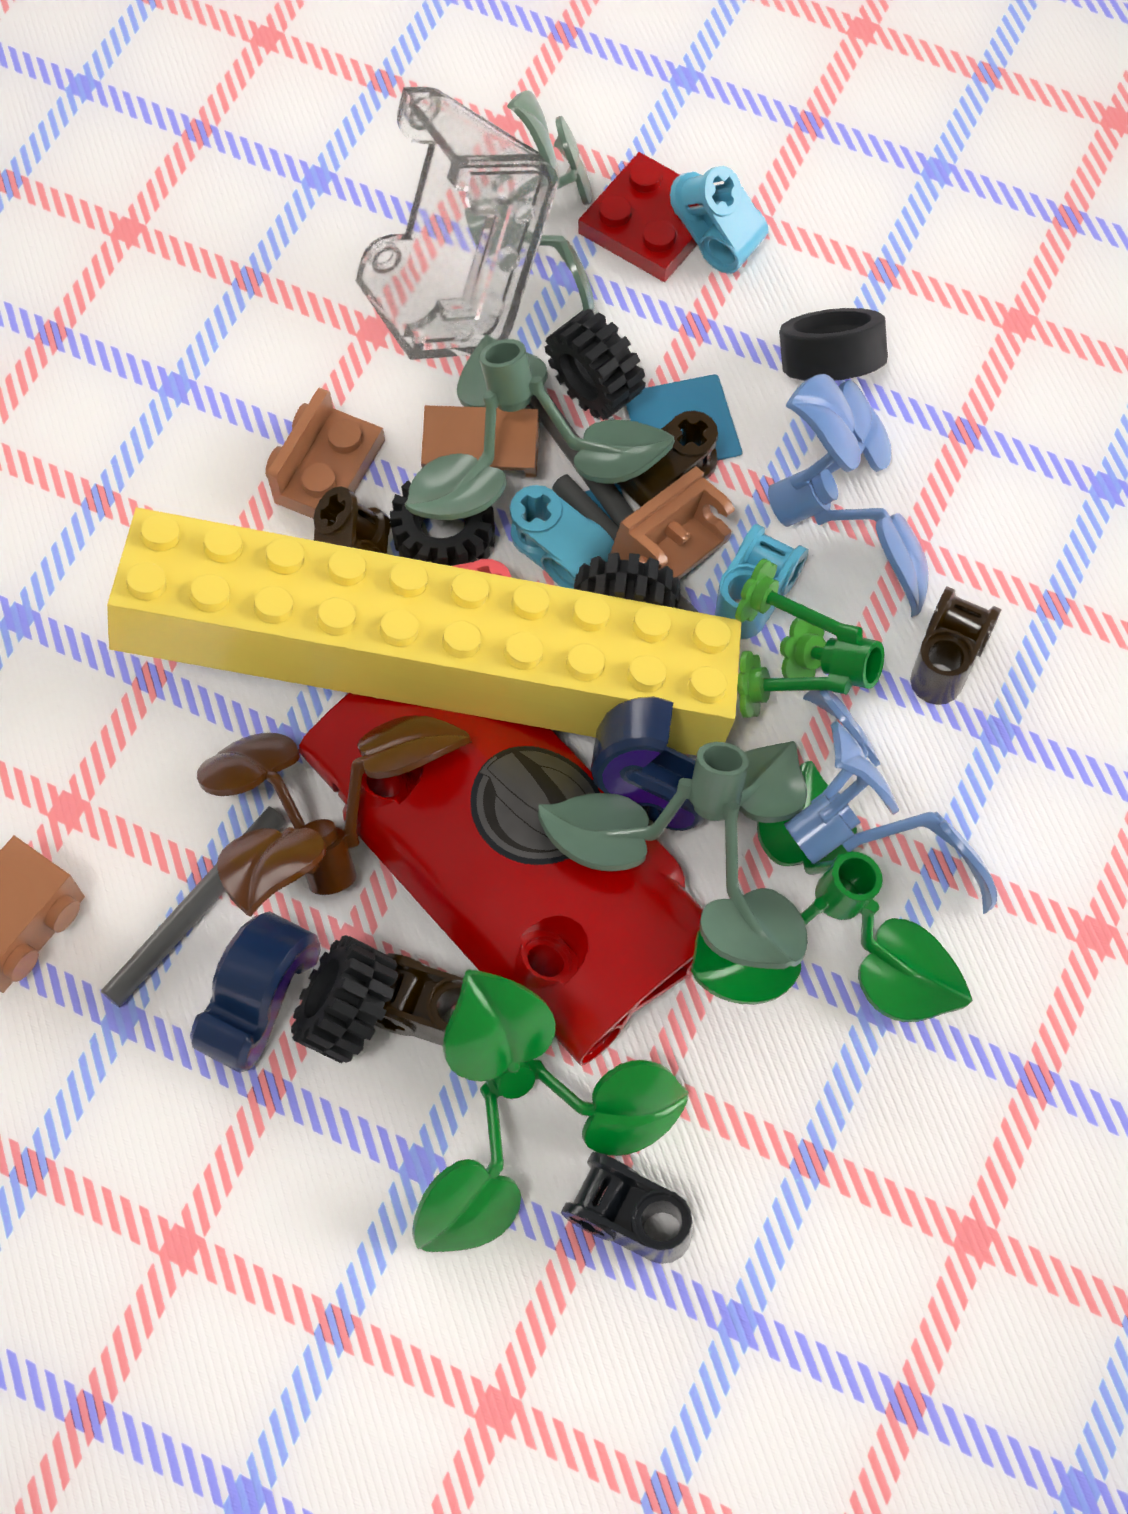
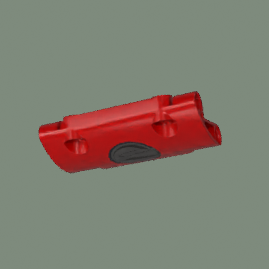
M348 693L307 732L300 742L298 749L301 756L334 792H338L339 798L345 803L342 810L344 821L346 820L351 764L356 758L362 756L359 753L357 744L372 729L396 718L417 715L433 717L450 723L466 731L471 737L472 743L464 745L410 772L382 779H373L364 773L361 782L356 832L479 971L498 975L519 983L537 994L547 1004L555 1019L554 1037L580 1066L589 1063L600 1055L617 1038L634 1012L692 974L691 967L695 941L703 908L685 890V876L681 866L657 839L645 841L647 846L646 859L639 866L620 871H601L585 867L571 860L546 835L538 818L539 804H557L576 796L604 793L594 784L592 772L551 729Z

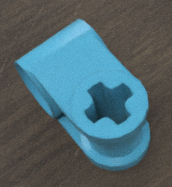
M717 166L707 170L704 175L696 172L682 173L674 180L670 191L671 206L698 244L704 259L720 272L727 274L736 272L769 232L765 217L754 206L742 187L737 174L731 168ZM722 181L724 182V184H718V185H714V184H713V183L722 182ZM698 203V206L688 207V205Z
M532 485L524 487L515 494L510 505L513 545L519 552L526 555L546 571L560 587L574 589L575 576L579 573V567L584 563L590 566L591 558L600 556L605 562H608V554L611 553L614 544L612 537L599 524L584 517L553 490L545 486Z
M754 524L742 541L735 558L722 575L719 583L715 616L736 619L735 613L739 603L734 600L742 599L741 591L745 582L751 578L756 565L763 558L777 565V571L773 579L779 581L778 594L782 596L788 594L803 569L809 549L801 545L794 549L766 535L765 527ZM771 606L764 614L758 612L755 619L751 622L748 620L741 622L740 639H749L756 636L764 628L776 607Z

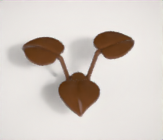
M417 715L396 718L369 731L357 744L359 753L362 756L356 758L351 764L344 830L336 827L335 823L329 819L314 820L305 824L282 777L277 773L294 765L300 758L297 744L291 738L279 733H259L231 743L200 765L197 770V780L200 787L211 795L231 796L250 791L267 780L274 787L293 827H288L282 832L271 828L257 829L229 843L221 851L217 860V870L225 892L238 908L251 917L271 895L304 875L310 891L314 894L331 895L347 889L357 878L349 849L360 844L356 828L363 774L366 773L368 777L373 779H382L410 772L464 745L472 743L471 737L466 731L450 723L433 717Z

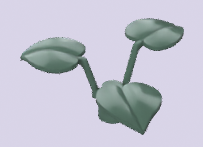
M526 90L513 97L507 108L511 109L529 130L540 153V166L536 171L505 192L467 207L470 224L481 250L508 240L513 250L522 246L554 247L572 272L580 294L583 310L592 309L595 314L593 292L589 279L569 241L561 235H523L522 229L531 226L526 205L574 181L576 182L583 205L592 203L589 178L584 164L579 158L578 146L571 129L562 115L556 117L555 123L558 136L552 145L546 119L534 93ZM553 146L563 154L570 165L566 174L560 177ZM548 175L550 182L521 195L522 192Z
M486 334L465 364L457 384L458 400L464 407H486L483 454L478 460L468 454H450L430 461L413 478L409 487V496L405 503V508L412 514L429 519L455 520L476 515L493 505L500 498L507 485L505 473L498 468L490 467L494 460L497 407L505 412L518 411L530 403L531 396L533 395L537 397L568 446L572 450L579 451L573 461L576 472L593 482L605 484L619 483L637 477L651 468L672 449L675 442L674 436L650 425L618 419L605 420L590 425L585 430L583 439L575 436L544 389V384L548 378L546 364L537 356L526 352L525 345L522 342L514 339L497 341Z
M794 741L760 747L745 752L739 747L725 742H711L703 745L697 752L692 779L681 778L679 780L677 792L657 820L650 826H648L649 818L646 811L630 798L618 794H585L557 804H539L538 818L550 841L564 855L578 864L591 869L620 871L637 867L645 861L647 854L645 841L658 839L685 800L690 799L695 812L700 817L711 821L725 820L726 891L730 899L714 900L703 909L699 928L705 943L713 952L724 959L740 965L757 968L785 969L789 966L795 967L805 957L808 944L807 930L804 920L795 905L785 896L767 888L755 889L743 895L738 884L737 818L739 810L751 820L775 823L792 819L805 807L807 786L799 766L798 752Z

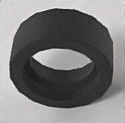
M838 308L806 313L786 321L779 330L782 370L790 378L806 381L813 376L826 374L833 378L834 381L845 380L872 373L887 364L886 320L884 315L875 310Z

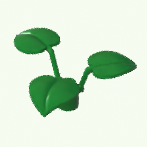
M812 761L799 765L807 786V799L804 809L811 805V801L822 794L828 787V784L824 781ZM789 820L775 823L757 822L758 839L763 850L773 862L781 866H796L803 863L804 870L808 875L824 874L816 884V899L801 913L805 926L822 912L838 920L852 919L859 913L862 915L860 942L861 946L871 954L861 962L858 969V980L867 1001L878 1012L896 1021L919 1022L964 1009L972 1002L971 993L958 966L940 942L925 928L906 919L891 918L879 926L875 938H873L874 914L879 910V904L873 898L881 890L883 877L878 864L871 857L860 852H853V850L847 852L844 846L840 845L813 864L784 826ZM856 827L851 829L854 834L857 833ZM700 928L697 932L691 973L701 987L722 1000L748 1005L767 1003L784 995L795 984L800 975L801 963L795 967L789 966L785 969L757 968L733 963L720 957L709 948L701 936Z
M466 970L458 1002L446 1026L443 1038V1053L450 1069L458 1076L472 1081H486L481 1086L480 1092L486 1105L491 1157L487 1168L475 1160H459L445 1168L429 1184L420 1200L413 1221L412 1236L417 1249H422L426 1252H450L480 1247L501 1236L515 1220L520 1209V1190L512 1178L499 1175L504 1167L497 1101L499 1096L507 1099L520 1098L532 1089L535 1079H539L578 1114L589 1116L582 1129V1139L588 1148L608 1156H622L641 1151L664 1136L683 1112L689 1092L679 1083L673 1073L663 1065L646 1060H632L619 1064L600 1078L594 1087L592 1102L580 1099L546 1070L541 1060H534L548 1050L555 1034V1019L547 1004L537 994L510 979L487 972Z

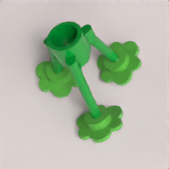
M765 558L761 559L756 565L751 578L745 582L742 588V599L735 613L736 620L740 622L748 620L751 622L755 619L758 612L764 614L771 606L797 618L793 620L790 626L789 636L783 638L780 644V653L785 657L781 667L784 678H770L768 669L761 667L759 655H753L752 651L742 652L737 690L740 694V712L743 718L758 717L761 703L768 702L771 691L827 690L847 695L852 686L866 689L873 688L881 676L885 654L882 642L863 638L862 627L840 623L778 594L779 581L773 579L777 571V565ZM827 631L834 634L837 638H830L826 642L823 638L824 632ZM821 667L823 673L829 674L828 677H814L816 669Z

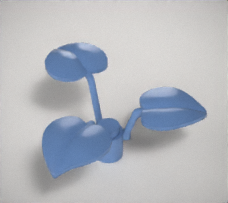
M819 374L804 381L795 390L786 403V407L808 423L828 453L809 468L769 486L768 497L772 510L780 523L786 527L812 516L815 517L818 525L837 520L869 519L876 521V531L882 549L907 596L911 607V617L916 616L921 612L925 601L929 573L923 548L906 519L900 513L890 516L884 508L830 510L831 502L838 499V488L832 476L833 472L840 468L845 472L856 469L860 464L862 453L875 472L886 469L889 466L892 451L887 431L881 419L869 405L865 395L855 382L847 380L838 386L829 375Z
M832 691L807 692L803 700L816 704L844 725L843 727L837 720L831 724L835 767L842 770L823 793L811 801V805L784 824L808 859L815 864L840 845H843L847 852H851L861 844L914 828L926 827L954 847L967 863L981 891L983 914L993 909L997 902V891L986 865L962 835L937 811L934 813L926 812L856 834L852 832L851 829L861 822L848 803L868 785L880 796L892 815L898 813L899 808L886 780L876 768L881 764L871 742L844 703ZM853 774L856 775L857 780L840 794V789Z

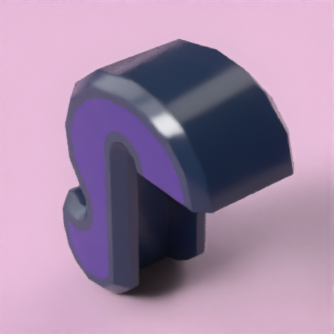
M655 696L637 697L618 704L606 713L596 731L591 763L593 781L604 793L628 797L640 806H648L647 815L653 823L677 792L679 780L681 778L692 779L696 761L667 746L673 702ZM686 799L666 829L685 831L701 825L705 819L695 812L690 799Z
M270 911L254 916L240 927L227 945L217 965L212 981L211 1000L204 1012L197 1014L193 1022L190 1034L192 1048L239 1073L250 1070L264 1053L294 974H302L318 963L321 952L318 936Z

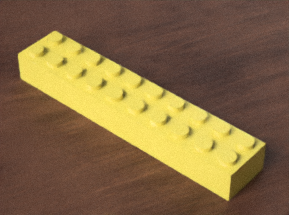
M138 507L134 511L107 603L109 650L595 738L597 728L606 713L618 704L637 697L655 696L673 702L667 746L681 753L697 756L700 747L707 743L726 742L736 717L741 622L736 619Z

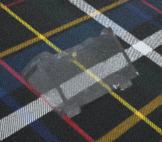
M403 87L397 111L399 130L410 142L429 145L405 234H389L372 241L363 252L355 281L409 360L468 356L473 353L486 334L497 341L508 339L557 191L558 176L556 170L538 151L441 90L432 87Z

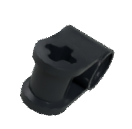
M592 1152L586 1162L591 1169L574 1202H566L560 1212L562 1216L584 1231L601 1239L613 1241L649 1261L664 1264L672 1263L681 1258L688 1250L692 1239L691 1209L685 1199L676 1192L639 1175L622 1162L605 1154ZM656 1213H667L678 1220L681 1229L674 1238L668 1241H657L645 1233L643 1229L644 1223Z

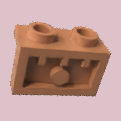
M319 387L308 404L303 403L298 408L293 419L292 431L283 446H277L268 458L265 475L268 478L274 503L313 519L316 506L329 490L342 486L354 493L385 441L383 428L334 409L330 391Z

